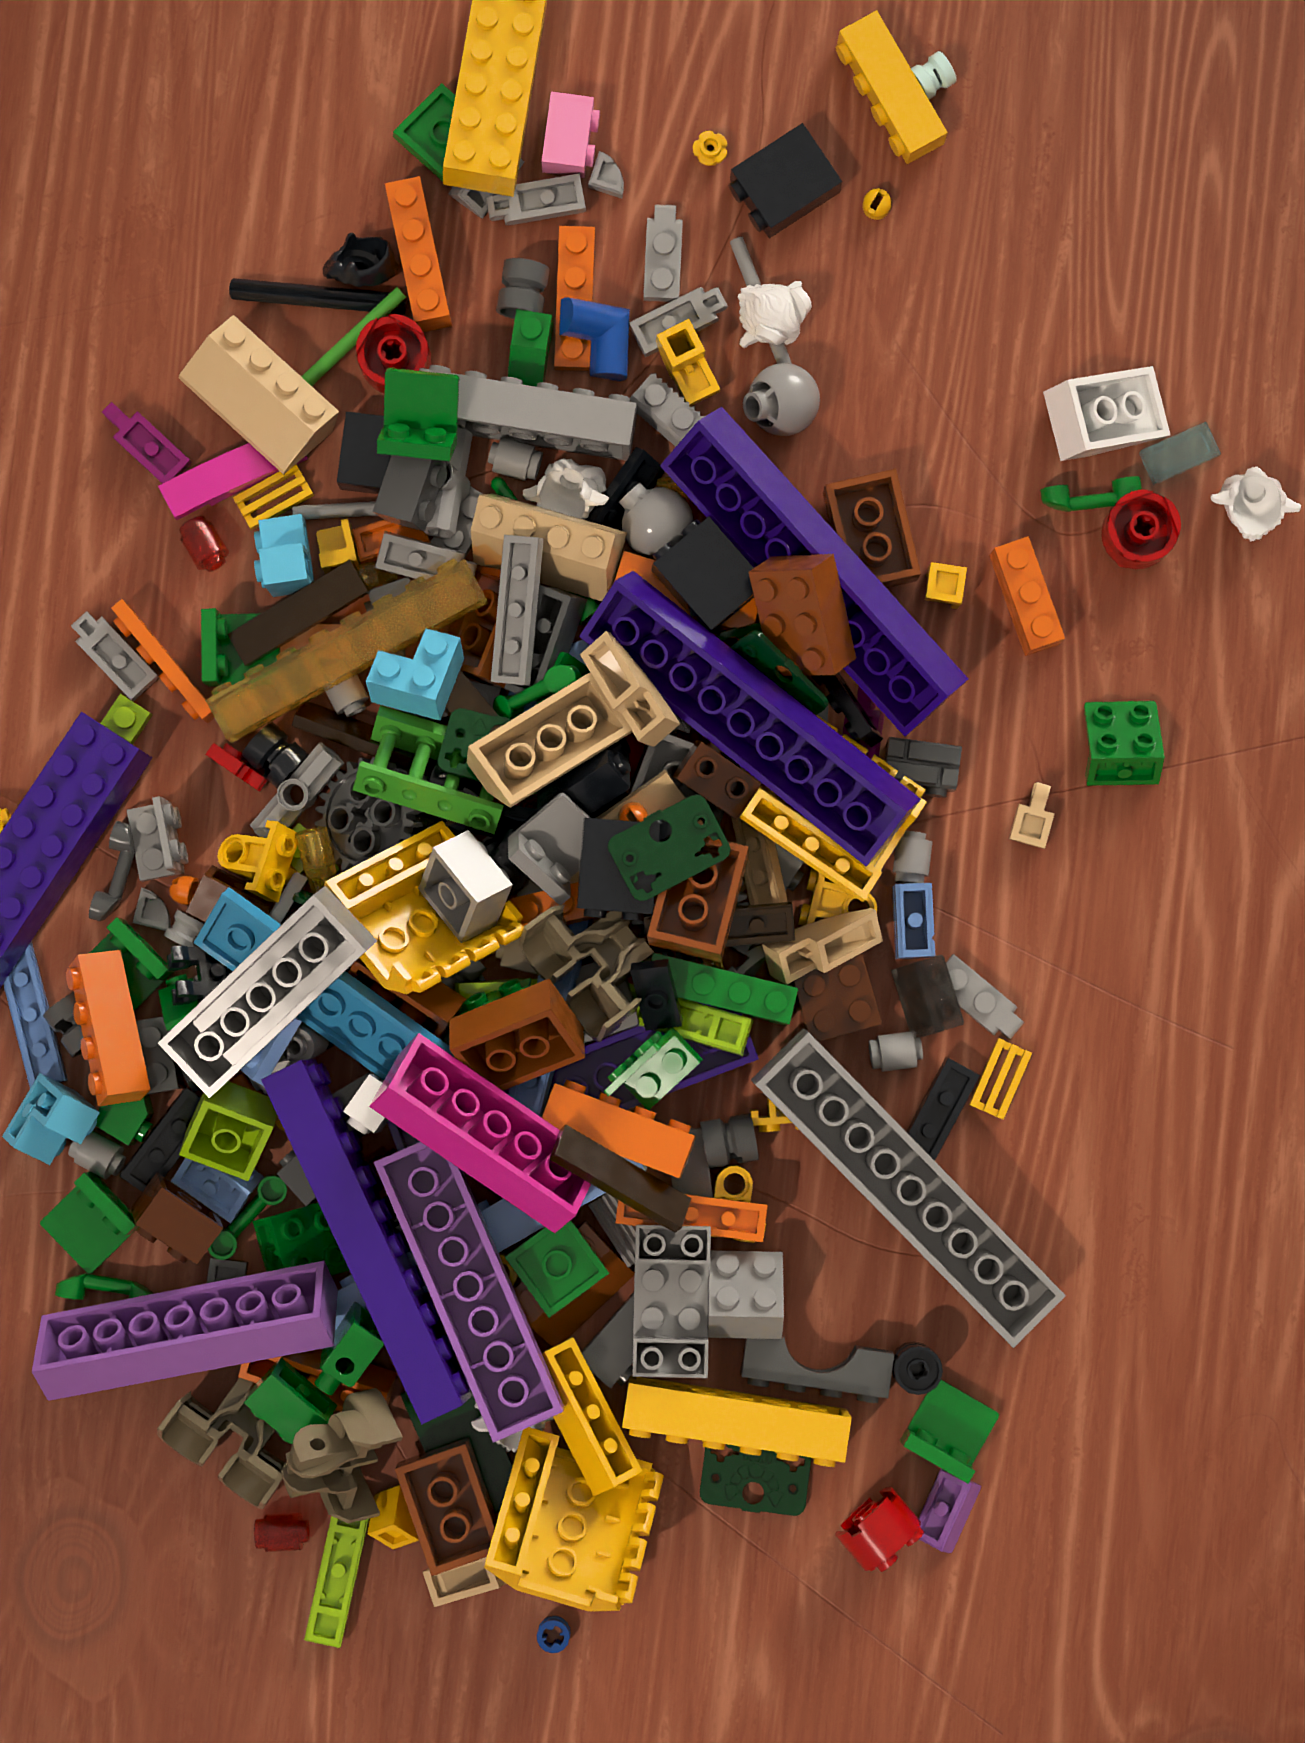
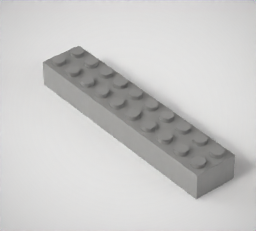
M802 1029L751 1079L764 1095L1013 1348L1066 1296L808 1031Z

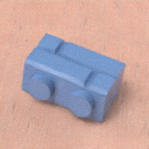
M932 883L895 884L892 886L895 959L935 957V941L932 940V936H934Z

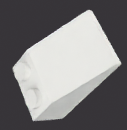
M1153 366L1070 379L1043 392L1060 461L1097 455L1170 436Z

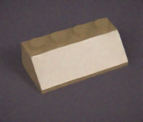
M234 315L208 335L179 374V379L283 475L333 432L339 413L332 404Z
M481 494L478 497L471 526L473 561L477 565L501 570L504 535L543 538L540 583L602 601L615 581L627 532L497 494Z
M590 672L469 745L467 764L486 791L511 808L631 734L632 730L623 715L612 709Z

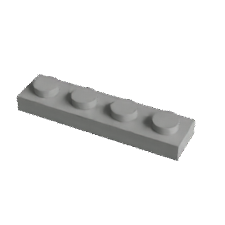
M504 535L491 682L530 686L543 538Z

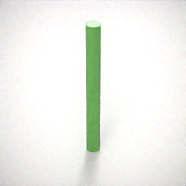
M396 287L301 377L313 386L356 345L361 330L368 322L376 318L386 317L407 298L406 295Z

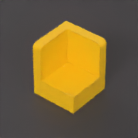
M348 519L341 520V526L316 532L320 550L318 554L325 574L348 560H352L356 567H360L352 526Z
M931 562L926 573L928 579L924 600L951 604L950 608L958 609L962 604L967 567Z
M398 1485L375 1494L374 1500L380 1515L370 1518L367 1534L393 1550L419 1541L401 1486Z

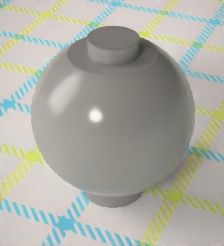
M778 363L765 368L755 377L749 392L744 397L743 409L747 418L756 422L764 431L777 436H790L803 431L813 422L820 406V393L816 381L805 369L795 364Z
M639 483L619 502L625 509L622 518V531L627 532L626 542L637 554L655 560L653 555L665 544L670 542L674 546L683 538L681 534L683 529L694 521L688 502L679 493L669 488L656 487L647 490Z

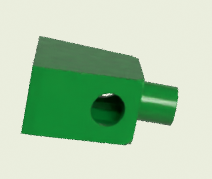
M357 1302L353 1303L335 1330L334 1346L324 1348L321 1353L320 1368L322 1372L314 1384L328 1395H333L341 1383L348 1387H353L384 1345L368 1309Z

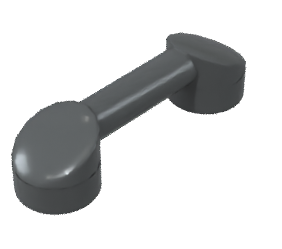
M121 821L115 822L109 839V849L120 851L109 892H95L89 909V919L105 920L122 901L135 855V847L130 825Z

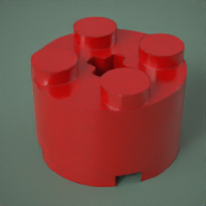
M391 314L368 322L361 330L356 342L357 361L364 378L370 386L383 394L385 393V372L388 368L419 371V368L429 369L431 365L430 348L421 327L412 319L403 315ZM399 350L401 355L399 358L388 359V353L395 354Z
M1141 489L1127 493L1115 503V506L1111 508L1103 520L1101 530L1103 546L1108 555L1120 567L1145 569L1154 566L1175 546L1181 530L1180 515L1172 501L1154 493V491ZM1137 524L1139 528L1146 527L1147 533L1144 536L1135 531L1134 528Z
M891 1486L879 1491L883 1498L877 1502L871 1498L864 1501L840 1525L844 1531H836L835 1536L864 1571H873L876 1568L881 1572L885 1571L898 1559V1556L895 1554L905 1544L908 1547L913 1545L924 1534L920 1527L921 1521Z

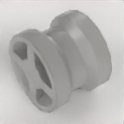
M177 909L174 915L175 922L171 928L166 929L164 936L182 946L193 947V940L195 936H198L204 924Z

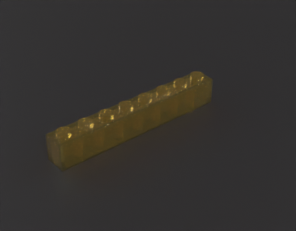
M456 559L447 561L437 568L438 574L427 580L423 576L414 579L405 585V592L394 598L392 594L381 597L372 604L374 607L372 610L362 615L360 612L352 613L340 621L342 626L331 632H328L327 629L321 630L308 638L309 644L298 650L295 647L288 648L276 656L277 661L265 668L263 664L257 665L243 674L245 679L232 685L231 682H227L211 691L213 696L205 701L226 739L233 743L372 667L378 650L396 654L421 640L425 628L438 631L487 604V599L466 560L463 559L457 562Z

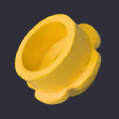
M713 131L702 132L699 135V139L693 143V153L703 165H717L727 156V141L720 133L714 134ZM709 145L714 147L712 151L707 149Z

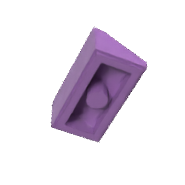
M941 1468L918 1518L921 1521L920 1527L924 1531L919 1540L941 1552L952 1553L980 1492L981 1485L971 1480L967 1484Z

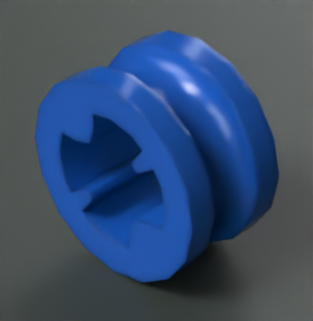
M559 1616L545 1618L540 1623L537 1632L539 1646L549 1653H558L564 1650L570 1639V1626L566 1620ZM554 1626L561 1629L559 1635H564L562 1641L555 1639L553 1643H549L547 1641L548 1634H543V1631L545 1629L552 1630Z

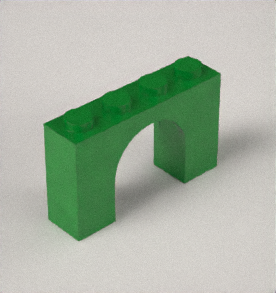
M657 953L652 955L651 961L669 960L678 998L749 1015L751 1018L784 1026L790 1024L798 988Z

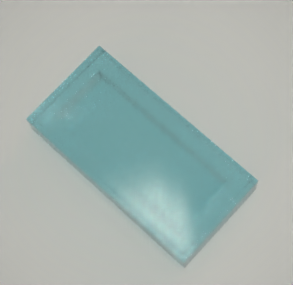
M1204 422L1141 450L1139 455L1153 485L1217 458L1221 453L1207 422Z

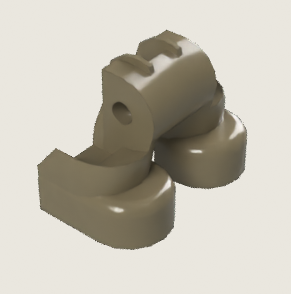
M564 905L550 907L523 927L519 940L520 947L527 961L543 980L550 978L553 984L572 971L576 962L588 956L594 959L600 969L592 978L584 980L568 992L566 1003L583 1025L586 1034L593 1040L601 1042L617 1030L626 1018L637 1011L642 999L635 998L632 1002L629 1001L617 986L631 977V963L649 961L654 951L646 943L645 937L638 939L628 927L631 921L621 919L622 912L610 911L606 914V918H600L583 932L574 935L565 921L563 915Z
M239 1378L215 1413L199 1403L191 1395L190 1391L177 1401L157 1428L158 1437L180 1455L202 1467L215 1450L218 1440L229 1429L240 1435L243 1440L238 1452L231 1456L219 1473L218 1479L250 1504L259 1509H264L283 1480L282 1469L287 1467V1462L278 1459L264 1449L276 1430L264 1420L257 1418L250 1408L244 1404L256 1383Z
M377 1388L349 1394L344 1400L342 1412L331 1415L328 1424L307 1425L295 1434L291 1451L286 1453L287 1467L282 1469L283 1481L290 1498L320 1492L328 1514L346 1523L380 1515V1511L360 1466L376 1463L378 1457L374 1449L381 1448L385 1444L401 1441L403 1436L384 1396Z

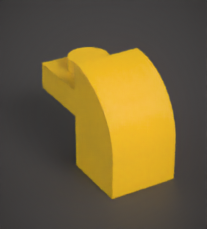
M690 319L656 335V343L664 365L671 379L673 378L682 397H684V401L689 402V407L720 392V387L704 357L705 349Z

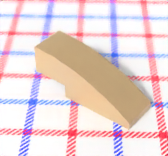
M605 631L580 654L612 709L623 715L639 742L654 747L680 725L673 711L647 675L610 632Z
M868 908L825 918L794 929L795 941L764 943L762 946L770 976L787 985L814 969L826 973L883 942L876 910Z
M487 1557L431 1576L429 1568L423 1571L434 1607L495 1590L506 1583L484 1568Z

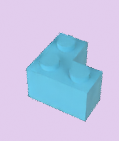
M302 514L258 520L260 531L254 532V540L260 560H254V568L257 582H261L262 588H266L273 597L292 595L314 582L306 520Z
M425 628L413 659L378 650L366 679L371 702L440 721L464 661L460 637Z
M39 1073L2 1137L13 1148L50 1165L53 1159L63 1151L66 1145V1138L82 1144L84 1138L94 1130L97 1116L100 1112L77 1091Z

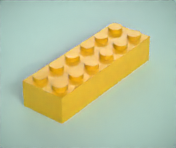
M472 0L443 164V185L514 197L547 0Z
M631 1375L628 1381L622 1428L629 1429V1435L634 1437L651 1438V1433L664 1434L666 1436L665 1440L673 1443L687 1444L688 1438L702 1440V1446L706 1448L724 1450L725 1444L738 1446L740 1448L739 1452L760 1456L762 1450L777 1453L776 1458L782 1460L798 1461L799 1456H805L814 1459L813 1463L816 1465L835 1467L836 1461L845 1463L852 1417L845 1408L646 1377H632Z

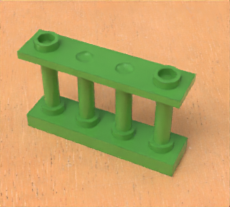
M380 705L370 739L380 742L373 764L360 761L353 791L495 834L504 805L493 802L494 796L488 793L483 785L479 797L458 791L461 777L447 774L444 786L422 780L429 758L437 760L439 757L447 726ZM462 733L456 735L458 738H463ZM394 747L415 753L408 775L387 769ZM454 750L452 755L446 754L445 759L450 761V767L457 768L459 763H467V760L461 757V751Z

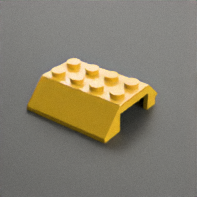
M816 715L836 732L838 731L836 727L822 719L820 716ZM843 734L842 737L866 755L868 749L846 734ZM875 754L871 758L891 776L895 777L898 773L897 769ZM903 776L900 783L921 800L883 851L868 866L862 864L764 784L760 785L739 818L852 896L864 902L881 876V869L901 837L927 803L921 798L926 789L907 776Z
M443 821L325 881L324 886H327L377 940L360 959L385 989L403 994H409L412 991L421 993L441 982V977L448 978L470 966V960L477 962L500 948L499 944L507 945L521 937L523 931L521 920L523 916L510 900L505 903L495 927L461 943L422 895L418 888L433 847L455 837Z
M531 1427L523 1429L484 1568L520 1592L585 1611H620L622 1604L633 1602L638 1576L630 1573V1571L641 1570L647 1541L639 1538V1536H649L656 1510L655 1505L647 1502L658 1501L664 1475L655 1472L652 1468L653 1463L637 1459L642 1472L594 1497L571 1451L557 1447L560 1436Z

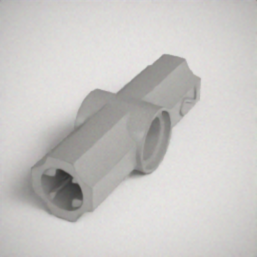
M458 428L456 448L451 460L446 461L448 463L446 467V481L439 488L435 500L434 516L428 522L424 532L428 536L452 539V536L456 533L460 504L470 492V481L465 475L473 434L467 429Z
M318 743L291 777L279 785L275 796L250 824L254 832L259 837L267 838L269 829L265 827L267 820L278 821L291 828L302 813L314 805L318 794L345 764L340 756L323 743ZM295 784L300 786L304 792V799L300 804L295 803L291 799V789Z

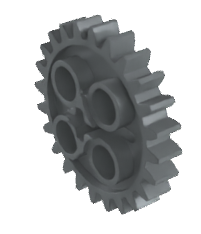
M373 757L372 759L359 758L358 763L347 762V771L340 769L336 773L338 781L330 780L327 784L331 789L330 792L319 794L326 802L324 806H318L315 809L323 814V819L316 821L315 825L324 828V831L317 839L328 842L322 851L323 853L333 854L331 863L342 865V871H346L415 835L413 833L414 828L423 827L421 822L415 820V815L422 813L421 811L368 795L366 797V794L353 791L360 761L373 764ZM388 763L387 769L407 774L406 770L396 768V763ZM392 808L391 818H389V813ZM372 838V843L369 847V841Z

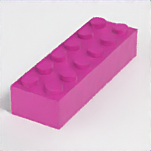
M420 1033L399 1053L369 1106L553 1233H556L577 1215L591 1186L589 1182L549 1160L560 1131L558 1128Z

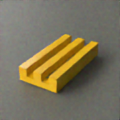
M295 464L284 475L279 471L234 496L233 499L250 529L254 530L259 527L258 520L275 518L290 510L293 506H297L313 497L314 494L297 464ZM295 475L296 478L251 504L245 505V502ZM299 486L302 487L303 491L255 518L251 516V513Z
M997 1038L969 1105L1004 1120L1032 1052ZM1003 1048L1008 1053L986 1104L980 1102V1099ZM1015 1055L1021 1056L999 1108H993Z

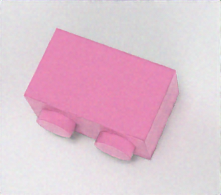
M551 92L541 161L542 173L565 176L580 173V178H585L586 166L593 167L595 145L589 144L591 132H598L600 110H594V97Z

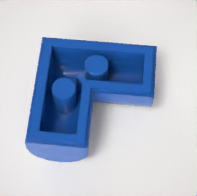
M565 297L561 299L560 335L591 341L590 376L615 381L626 380L628 376L630 309Z

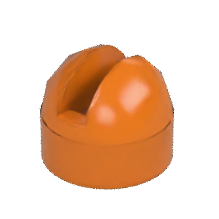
M630 802L621 807L618 813V820L630 821L626 814L632 811L637 821L642 822L644 821L643 818L647 817L648 814L643 805L637 802Z
M187 875L174 878L169 888L170 896L175 902L189 906L198 888L199 879Z

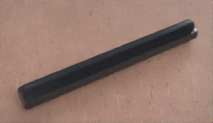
M237 278L231 279L229 285V295L233 300L370 312L390 293ZM407 298L390 314H405Z

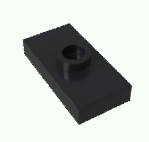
M662 959L631 963L630 972L636 996L642 999L639 1007L645 1031L682 1027L683 1017L669 960Z

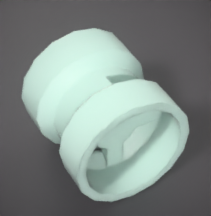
M940 51L931 55L928 58V62L924 65H915L911 68L928 99L933 98L938 89L948 88L957 81L951 63Z

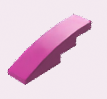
M247 443L159 485L158 488L174 518L179 520L207 504L213 506L241 490L245 491L279 472V470L250 443ZM306 455L305 457H303V458L297 463V465L300 464V463H302V462H304L305 460H307V459H308L307 455Z

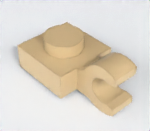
M1039 782L1034 783L1029 806L1022 804L1017 806L1008 839L1045 849L1055 814L1044 811L1051 786Z

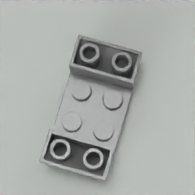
M636 1225L632 1377L708 1378V1294L711 1226H682L680 1230L674 1233L662 1225Z

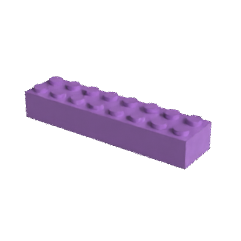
M421 1142L375 1161L374 1165L493 1443L562 1413L565 1408L464 1172Z
M319 1261L42 1315L32 1374L47 1400L50 1401L333 1347L338 1289L325 1261Z

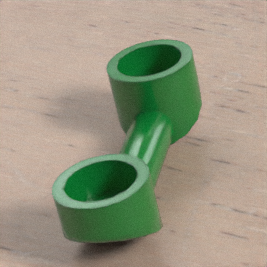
M1130 476L1113 480V492L1070 497L1069 485L1045 487L1040 490L1041 500L1046 506L1063 512L1115 506V503L1121 497L1132 491L1141 490L1142 486L1139 476Z
M555 665L548 669L544 679L515 695L497 696L493 702V709L501 717L514 719L524 712L523 706L550 692L557 693L580 679L581 673L573 665Z
M266 1175L261 1179L258 1185V1194L228 1227H223L209 1247L208 1251L212 1257L219 1260L230 1258L236 1251L237 1237L267 1205H277L285 1199L287 1185L278 1175Z
M87 1273L66 1278L58 1282L55 1289V1296L77 1300L84 1299L86 1289L129 1295V1298L154 1294L147 1287L136 1281Z

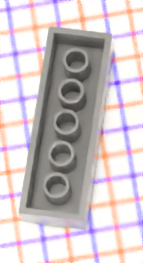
M430 365L429 369L419 368V371L459 376L458 428L469 430L473 434L472 436L501 440L502 437L532 446L627 461L631 455L637 421L636 403L630 402V398L627 396L610 394L609 398L594 396L595 393L593 391L582 388L573 389V393L560 391L557 385L544 382L537 383V387L523 385L522 380L514 377H501V381L486 379V374L477 371H466L465 375L451 373L450 368L440 365Z
M324 886L293 913L168 1032L158 1044L210 1098L367 952L377 940L327 886Z

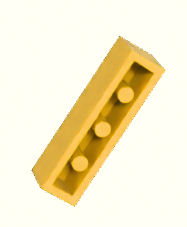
M876 10L840 30L836 52L841 62L845 66L849 64L855 74L853 80L859 93L862 96L867 94L873 105L871 112L879 126L884 125L890 134L888 141L897 157L902 155L906 164H909L944 145L948 132L878 11Z
M574 1337L542 1353L565 1407L562 1413L553 1416L593 1496L595 1497L642 1472Z

